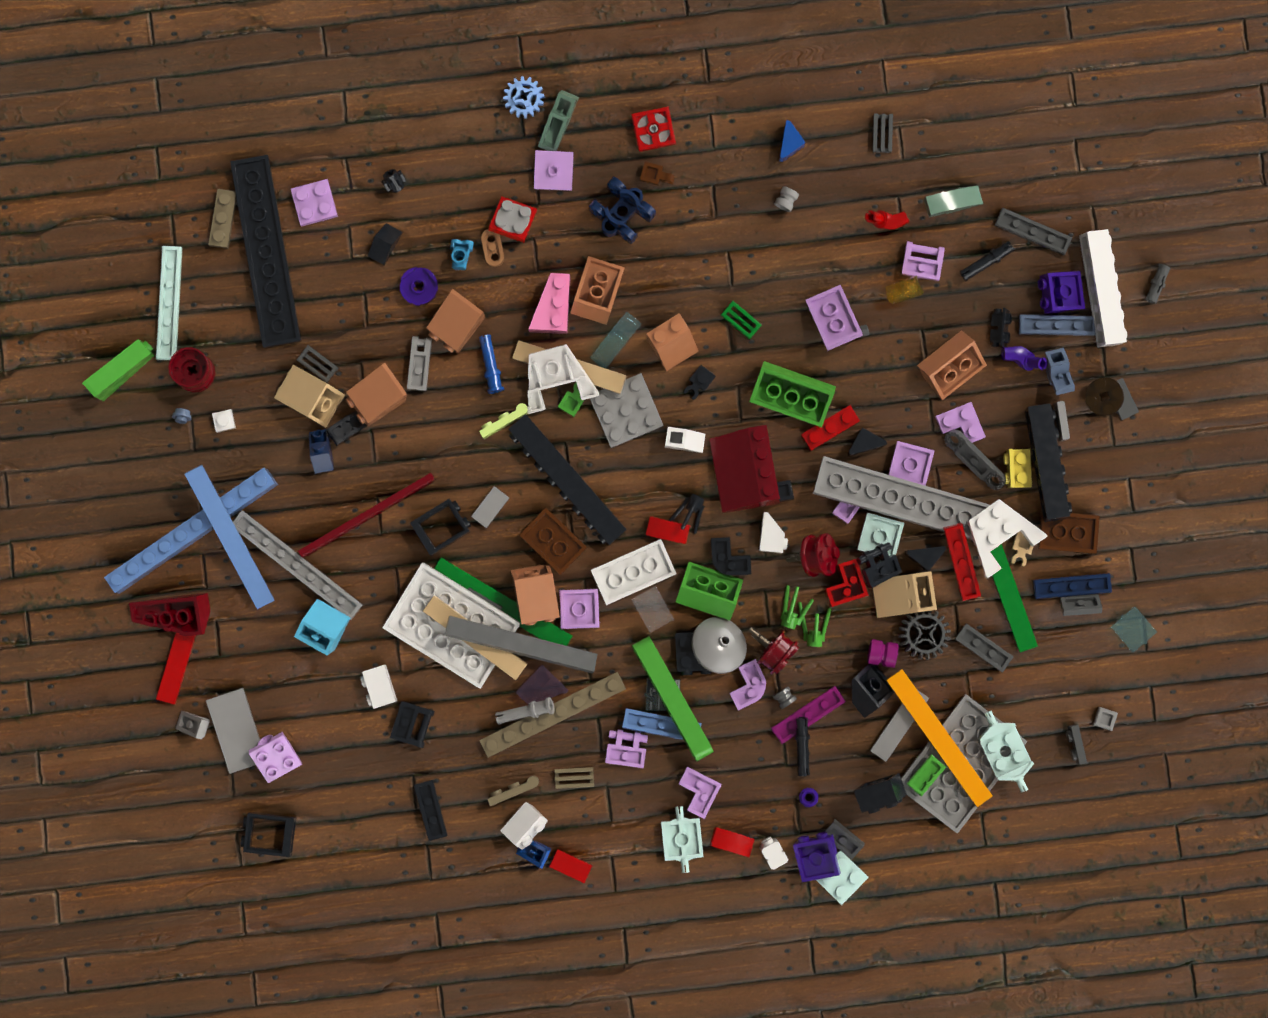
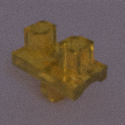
M917 275L885 287L887 291L886 296L892 305L924 293L918 283Z

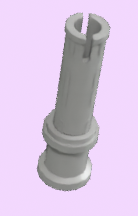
M550 697L539 702L531 701L526 706L496 712L495 716H499L496 717V721L498 724L530 716L538 718L539 715L547 713L551 715L554 714V704Z

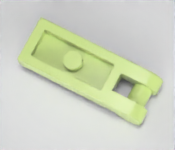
M523 403L518 404L514 412L510 414L505 412L493 424L490 421L481 426L482 430L479 432L483 439L518 421L525 414L527 415V406Z

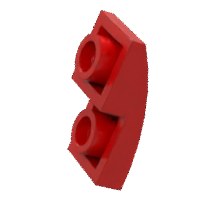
M650 516L646 535L686 544L690 525H686L685 529L682 530L681 526L683 523Z
M715 827L710 846L750 858L755 839Z

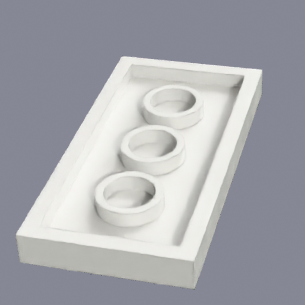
M661 539L591 570L606 605L676 575V571Z

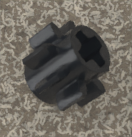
M390 169L384 173V180L381 182L387 192L391 190L393 193H397L404 188L403 182H406V179L401 170Z

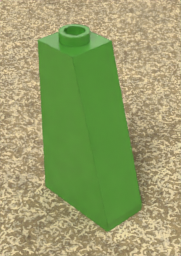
M139 339L136 340L82 384L95 398L105 401L155 356L151 352L153 350L152 346L146 340L144 342Z

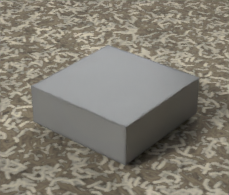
M1098 707L1093 725L1113 731L1118 713Z

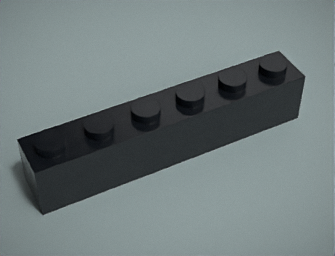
M1051 404L1029 406L1025 410L1043 521L1065 520L1070 517L1072 506L1067 500L1069 489L1067 483H1064L1065 467L1061 465L1062 449L1057 443L1059 431L1054 426V420L1056 419L1055 410L1051 408Z

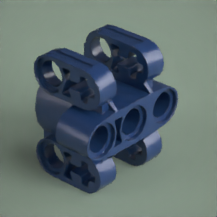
M613 176L607 183V188L619 198L618 202L609 211L608 207L605 208L594 199L589 205V210L598 219L603 220L602 231L604 235L613 237L619 234L626 242L632 244L638 237V233H635L626 224L635 213L650 223L656 216V210L650 204L643 201V194L640 189L631 188L627 190L626 186ZM624 208L628 213L626 216H619L617 211ZM607 223H610L616 228L613 231H608L605 229Z

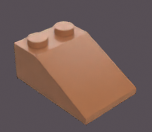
M588 256L570 313L607 325L624 267Z

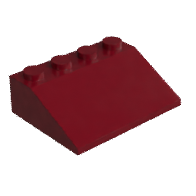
M767 425L745 428L709 439L722 513L779 504L780 496Z

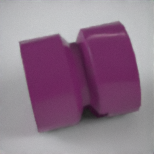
M871 639L867 663L873 665L882 663L885 667L895 668L899 645L892 642L883 644L880 640Z

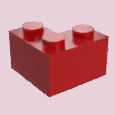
M857 559L838 564L837 569L842 584L824 589L830 607L869 596Z

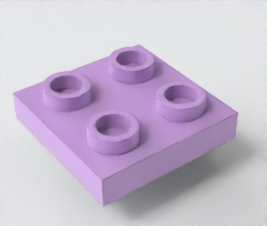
M283 732L274 737L273 735L263 737L257 746L248 750L249 755L268 783L302 765L300 758Z

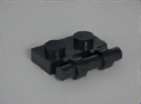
M889 542L881 543L874 550L865 551L862 553V556L857 558L859 565L863 563L867 565L861 571L868 588H873L902 573L897 556L893 554L889 556L887 552L892 549ZM880 556L881 560L875 563L874 558Z

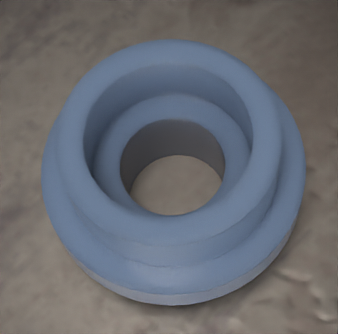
M177 408L172 413V418L177 423L186 424L188 421H191L190 411Z

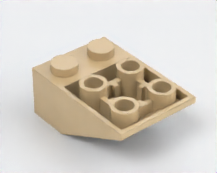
M931 571L895 576L873 587L877 618L937 610Z

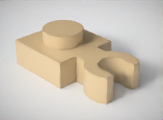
M1021 531L1015 535L1012 550L1017 552L1012 556L1011 563L1015 564L1016 558L1019 557L1022 560L1021 566L1024 567L1027 563L1025 554H1032L1033 547Z

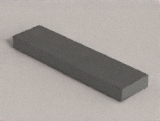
M1005 208L1001 209L994 225L1063 256L1066 254L1073 238Z

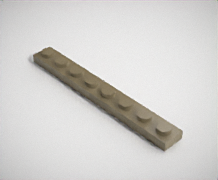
M616 672L554 703V714L550 715L547 713L539 715L538 718H532L531 716L523 718L479 741L489 758L626 688L619 673Z

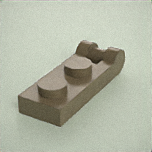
M532 775L523 784L515 782L509 785V789L504 792L499 789L490 793L491 797L487 799L489 805H495L537 787L539 778Z

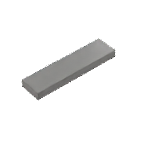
M918 691L927 703L929 698L920 691ZM903 703L870 749L872 753L885 762L914 722V719Z

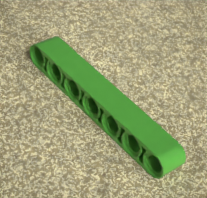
M648 636L633 644L632 648L694 759L699 761L713 753L714 751L651 638Z

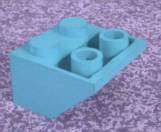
M317 599L302 619L294 637L323 654L329 655L336 649L351 617Z

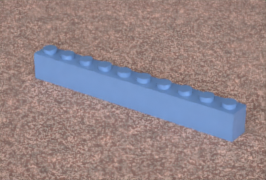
M262 468L224 494L220 499L230 517H232L278 484L269 470ZM201 510L105 576V580L114 593H122L212 531L214 528L204 510Z

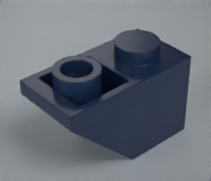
M326 429L309 432L310 459L315 474L333 471V454L330 437Z

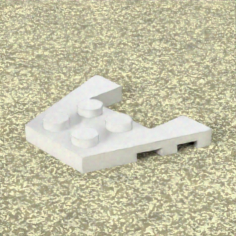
M567 344L529 354L528 414L546 409L540 390L574 381L577 382L581 400L599 396L598 390Z
M1000 499L967 521L986 579L1002 569L990 551L1021 531L1032 547L1047 537L1046 533Z

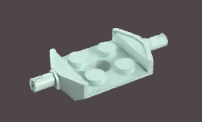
M992 710L984 713L989 725L980 736L979 742L997 780H1014L1021 793L1027 791L1028 788L1023 778L1034 763L1031 761L1015 727L1016 724L998 723ZM1003 746L1010 748V754L1007 757H1003L1000 754V749Z

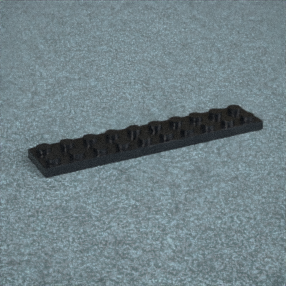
M263 155L230 161L263 348L302 342L269 156Z

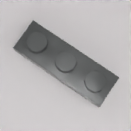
M967 623L964 624L955 637L956 641L1001 673H1003L1013 659L1012 655Z

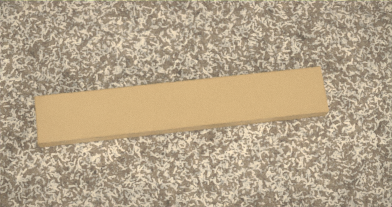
M518 340L512 358L529 364V354L546 349ZM577 359L594 386L621 394L626 375Z
M435 595L423 610L424 613L445 628L449 616L468 620ZM464 641L515 680H517L528 665L514 653Z

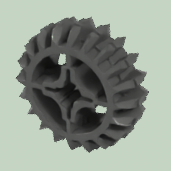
M932 610L927 611L926 614L925 611L920 612L919 615L917 612L913 613L914 617L907 614L906 617L909 621H901L906 627H899V630L904 631V634H900L898 637L905 638V641L900 643L901 646L908 645L904 650L905 652L912 649L910 656L914 657L918 653V659H922L924 654L925 659L929 660L930 653L933 658H936V650L942 654L943 650L940 647H948L944 640L950 641L951 638L945 637V633H951V630L944 629L949 623L945 622L942 624L941 621L945 617L940 616L937 618L938 611H935L933 615H931ZM929 618L934 622L924 627L917 620ZM913 625L917 634L911 642L909 632ZM938 626L940 636L936 643L933 638V631ZM921 629H930L927 633L929 639H926V637L920 638L922 635ZM926 641L932 648L921 650L916 645Z

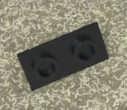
M997 308L992 312L991 326H998V330L991 329V347H999V344L1002 347H1007V343H1010L1008 326L1012 322V315L1006 308H1003V312L1002 309Z

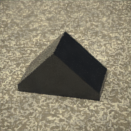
M386 223L375 235L368 257L385 266L403 232Z
M861 428L848 451V456L884 447L887 445V442L870 431Z
M946 547L907 550L905 555L928 572L945 552Z

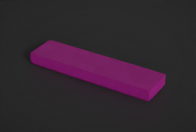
M833 686L771 729L780 743L783 744L796 735L795 718L808 717L809 727L846 701L836 686Z

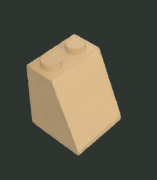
M293 365L282 385L278 388L274 398L326 428L345 395L326 382Z

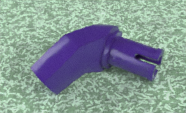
M1022 346L1003 347L1001 350L1002 360L1014 361L1024 370L1030 371L1033 368L1043 370L1047 367L1046 358L1035 357L1032 352Z

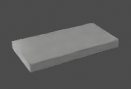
M244 688L206 700L229 774L256 765L248 750L258 745L260 737Z

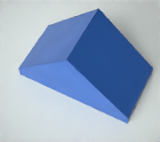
M786 120L779 158L780 162L788 159L806 144L789 120Z
M532 840L531 844L523 850L518 848L516 854L542 869L551 848Z

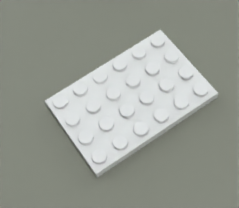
M422 562L384 624L383 629L481 689L495 664L464 641L445 636L446 628L424 613V608L435 595L472 622L511 632H516L521 622Z

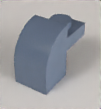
M1064 348L1045 352L1047 360L1046 373L1055 394L1060 395L1075 391V385L1069 372L1070 362Z

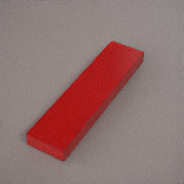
M958 523L943 527L962 601L981 597L963 524Z
M180 633L175 634L156 700L176 705L196 635L183 636L179 635Z

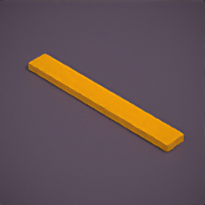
M903 669L888 678L886 681L975 806L978 807L990 799L993 795Z

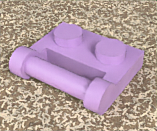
M907 241L901 275L939 281L945 248L921 246ZM911 251L935 255L937 259L931 260L911 256Z

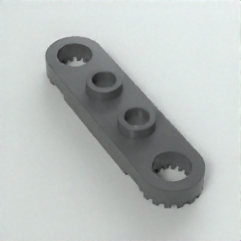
M953 429L946 434L944 439L945 444H947L946 446H949L955 452L954 454L979 479L983 480L990 489L999 490L1005 485V475L962 432ZM951 436L957 437L959 442L954 443L951 440ZM993 476H996V478L998 477V480L1000 482L999 484L993 482Z

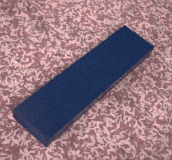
M1110 573L1033 580L1034 599L1112 592Z

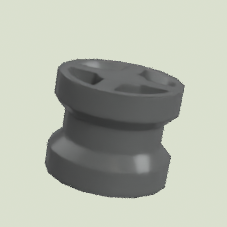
M789 686L773 696L774 700L780 703L779 707L781 710L797 699L795 695L790 693Z

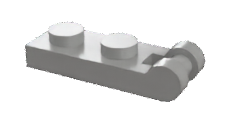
M412 337L407 389L427 391L432 338L419 339V337ZM418 346L425 347L424 352L417 351Z

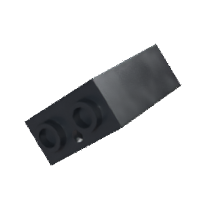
M447 499L410 522L430 556L435 555L471 532L469 530L471 524L466 517L462 518L459 514L461 508L456 501L452 502L451 499ZM449 507L463 530L435 547L421 523Z
M249 812L247 816H244L243 828H246L245 836L242 835L241 838L243 852L291 857L297 817ZM255 818L286 822L282 850L252 846Z

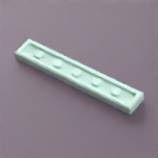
M162 246L156 360L170 361L173 354L177 351L182 247Z

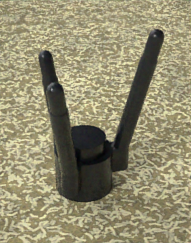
M691 494L689 498H685L683 504L669 521H674L686 507L689 512L683 521L681 529H685L692 513H697L693 534H696L702 512L705 508L703 506L705 500L695 494Z

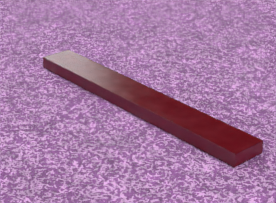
M429 473L298 550L300 556L304 558L435 482L434 475Z

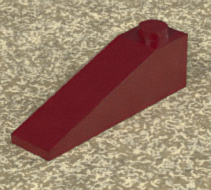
M208 593L188 594L129 603L132 622L162 628L168 632L173 631L183 636L203 635L211 612Z

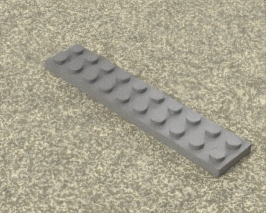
M825 456L822 457L813 490L815 495L944 532L943 527L962 523L966 539L970 540L973 539L967 521L990 506V504Z

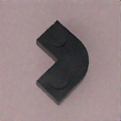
M730 537L711 538L712 562L720 573L729 576L752 574L750 555L731 556Z

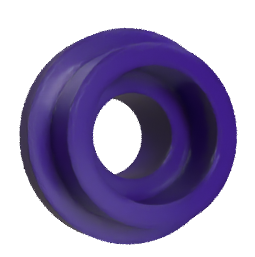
M805 788L800 792L799 800L805 807H812L818 802V793L813 788ZM806 794L812 795L810 801L805 799Z

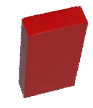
M557 849L550 864V868L582 883H585L593 866Z

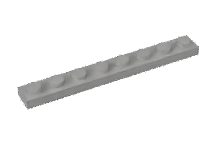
M243 510L235 518L233 523L240 534L338 611L351 617L350 620L361 609L363 604Z

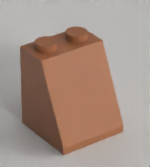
M452 289L426 329L430 332L428 336L436 342L441 340L445 343L443 347L449 352L453 353L455 351L459 353L486 317L482 310Z
M680 313L646 333L647 342L666 372L699 352L691 331Z
M384 363L346 392L347 398L345 401L351 409L354 407L358 412L356 416L361 424L365 423L369 427L405 403L407 393L386 363Z
M548 563L511 570L521 624L529 626L536 624L537 621L551 622L555 618L560 617L553 573Z

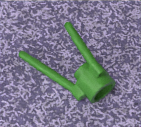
M787 585L783 612L780 618L782 619L781 625L795 629L796 625H801L802 619L814 600L811 599L799 618H797L798 614L793 612L799 587L796 586L788 611L790 586Z
M798 602L799 612L801 614L803 611L802 602ZM831 608L827 610L822 632L818 631V613L815 614L814 630H809V634L805 616L802 619L803 641H807V646L822 647V642H825V633Z

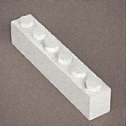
M1108 229L1089 231L1079 235L1091 311L1095 324L1097 347L1120 345L1127 342V331L1124 328V313L1121 310V294L1117 286L1118 276L1114 268L1115 258L1111 250V236Z

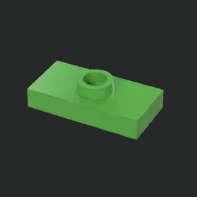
M930 754L906 784L922 797L946 766Z

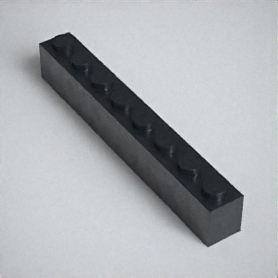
M526 414L509 428L511 432L509 437L515 444L520 442L523 446L522 452L528 458L533 457L536 461L534 463L536 468L540 472L545 471L548 477L546 479L553 487L557 485L561 489L559 494L565 501L569 499L574 504L571 508L578 516L582 514L586 518L584 523L590 530L595 528L599 533L597 538L603 544L608 543L610 546L627 531Z

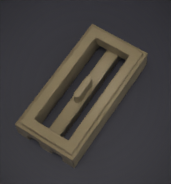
M593 767L555 769L556 789L594 787ZM590 771V775L559 777V773ZM590 779V783L559 784V781Z

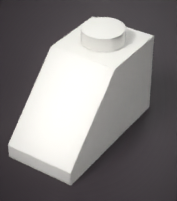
M764 512L759 551L782 554L783 550H787L788 539L785 538V533L770 514Z

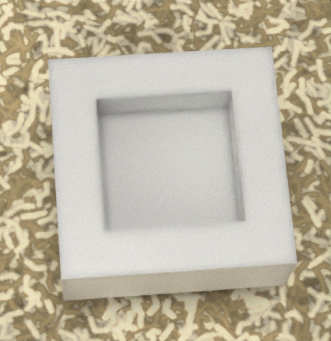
M231 409L212 413L217 433L236 429Z

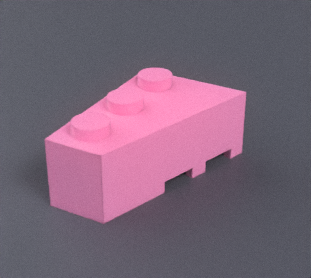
M550 273L529 326V332L567 334L570 274Z

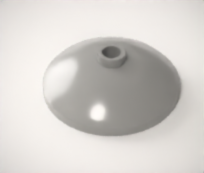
M712 617L701 622L692 635L691 643L694 656L705 669L714 673L725 674L734 671L743 663L747 652V644L742 631L733 622L720 617Z

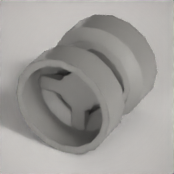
M783 186L780 191L781 195L776 199L774 205L786 212H791L793 202L798 199L799 194L793 189Z

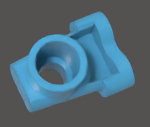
M451 240L450 249L452 250L453 269L466 270L469 254L473 251V241Z

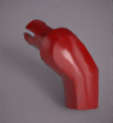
M869 210V213L865 214V220L873 223L876 228L896 230L910 223L905 211L892 215L882 210L876 212Z

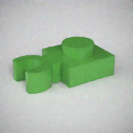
M577 382L573 387L574 392L567 391L558 405V408L575 417L584 402L580 398Z

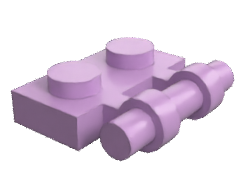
M619 729L618 731L610 730L609 738L616 739V744H608L605 763L644 768L646 749L639 748V742L647 743L648 735H641V732H635V734L627 733ZM622 740L633 741V747L621 745Z

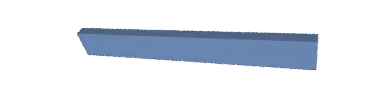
M203 465L184 473L256 608L259 609L275 601Z

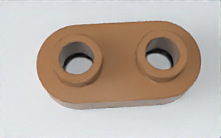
M487 229L481 236L485 260L491 267H498L504 262L500 234L488 231ZM490 236L495 238L493 242H488ZM493 255H498L499 257L496 261H493L491 258Z

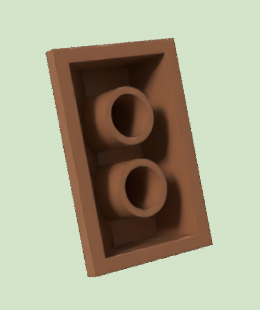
M962 330L917 365L924 379L941 400H944L987 366L975 341Z

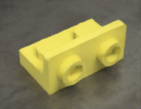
M1030 449L1006 450V453L1003 455L1004 465H1007V473H1004L1006 477L1005 484H1008V488H1031Z

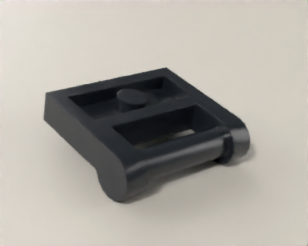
M401 701L390 738L424 748L425 742L423 741L431 716H434L435 711ZM418 713H422L424 716L417 738L413 739L411 735Z

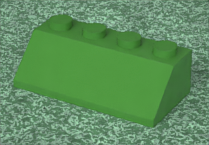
M764 361L749 402L822 427L836 386Z

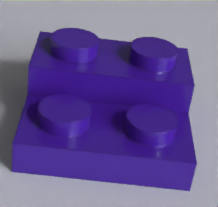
M1080 271L1046 273L1040 276L1038 288L1042 290L1040 306L1044 309V313H1060L1085 309Z
M821 832L816 834V838L809 839L808 835L797 838L798 841L793 844L802 882L839 876L841 874L836 857L837 849L833 834L828 835L827 832Z

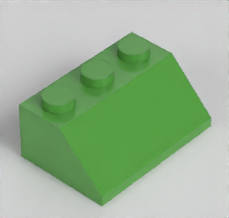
M688 562L676 603L730 621L737 604L743 579L724 575L719 571Z

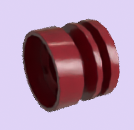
M192 347L176 351L168 365L172 380L186 391L192 393L208 389L216 375L215 366L212 361L199 349ZM197 370V373L192 374L191 371Z

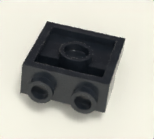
M694 632L675 633L677 672H681V675H693L692 671H700V674H712L694 656L691 643Z

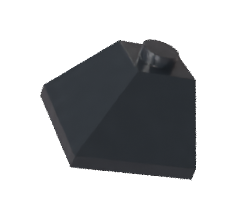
M873 664L865 666L852 679V703L864 718L880 708L895 693L886 681L887 677L877 665Z

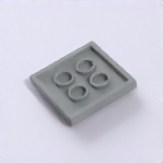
M642 373L626 379L621 394L602 389L598 391L599 396L590 398L611 448L664 426Z

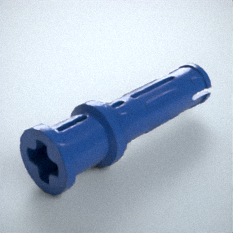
M491 335L480 336L479 340L486 368L484 377L487 378L489 387L487 390L488 394L502 392L504 387L500 380L501 371L497 369Z

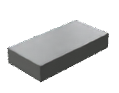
M1060 401L1054 403L1056 424L1059 431V441H1066L1070 438L1065 402Z
M494 486L471 517L487 528L509 500V497Z

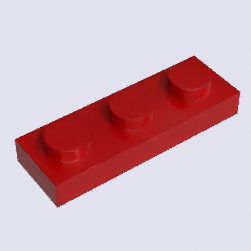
M851 405L824 420L822 427L814 426L801 434L810 451L857 424L860 420Z

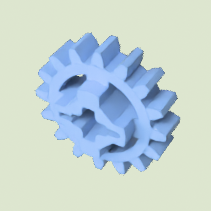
M521 76V81L514 78V84L508 83L510 89H504V93L508 96H504L503 100L507 102L505 104L506 109L511 107L510 114L516 112L517 118L523 114L524 119H527V114L534 117V111L540 112L538 106L544 105V102L540 99H544L545 96L541 93L543 88H537L538 81L532 83L531 77L525 81L524 77ZM516 89V95L511 99L512 93ZM523 94L525 97H527V100L525 101L521 99V95ZM537 96L536 102H535V104L532 106V105H531L532 99H534V98Z

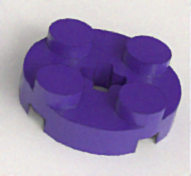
M414 267L407 270L401 277L400 292L408 303L415 306L426 305L435 298L438 292V282L430 270ZM416 282L419 284L424 283L422 291L414 290Z

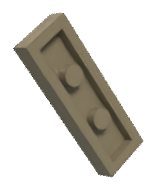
M217 189L209 246L229 249L237 200L235 191Z

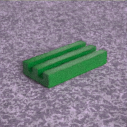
M734 301L720 315L749 340L762 326ZM734 307L736 310H738L756 327L753 328L752 326H750L739 315H737L733 310H731V308ZM727 313L731 314L735 319H737L741 324H743L748 330H750L751 333L749 334L747 331H745L741 326H739L734 320H732V319H731L728 315H726V314H727Z

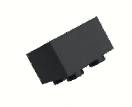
M900 773L864 783L854 790L861 812L868 811L869 814L878 812L880 808L885 806L887 809L897 806V803L902 802V798L907 795Z

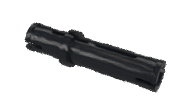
M1007 241L997 249H991L989 254L959 271L960 275L964 277V281H968V279L992 264H998L1001 262L1000 259L1014 252L1013 246H1010L1011 243Z
M808 717L795 718L797 775L809 776L808 744L810 734H808Z

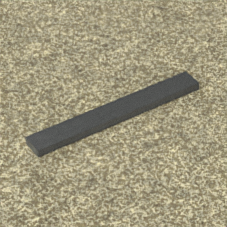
M453 616L448 617L445 636L592 674L595 671L598 655L596 653Z

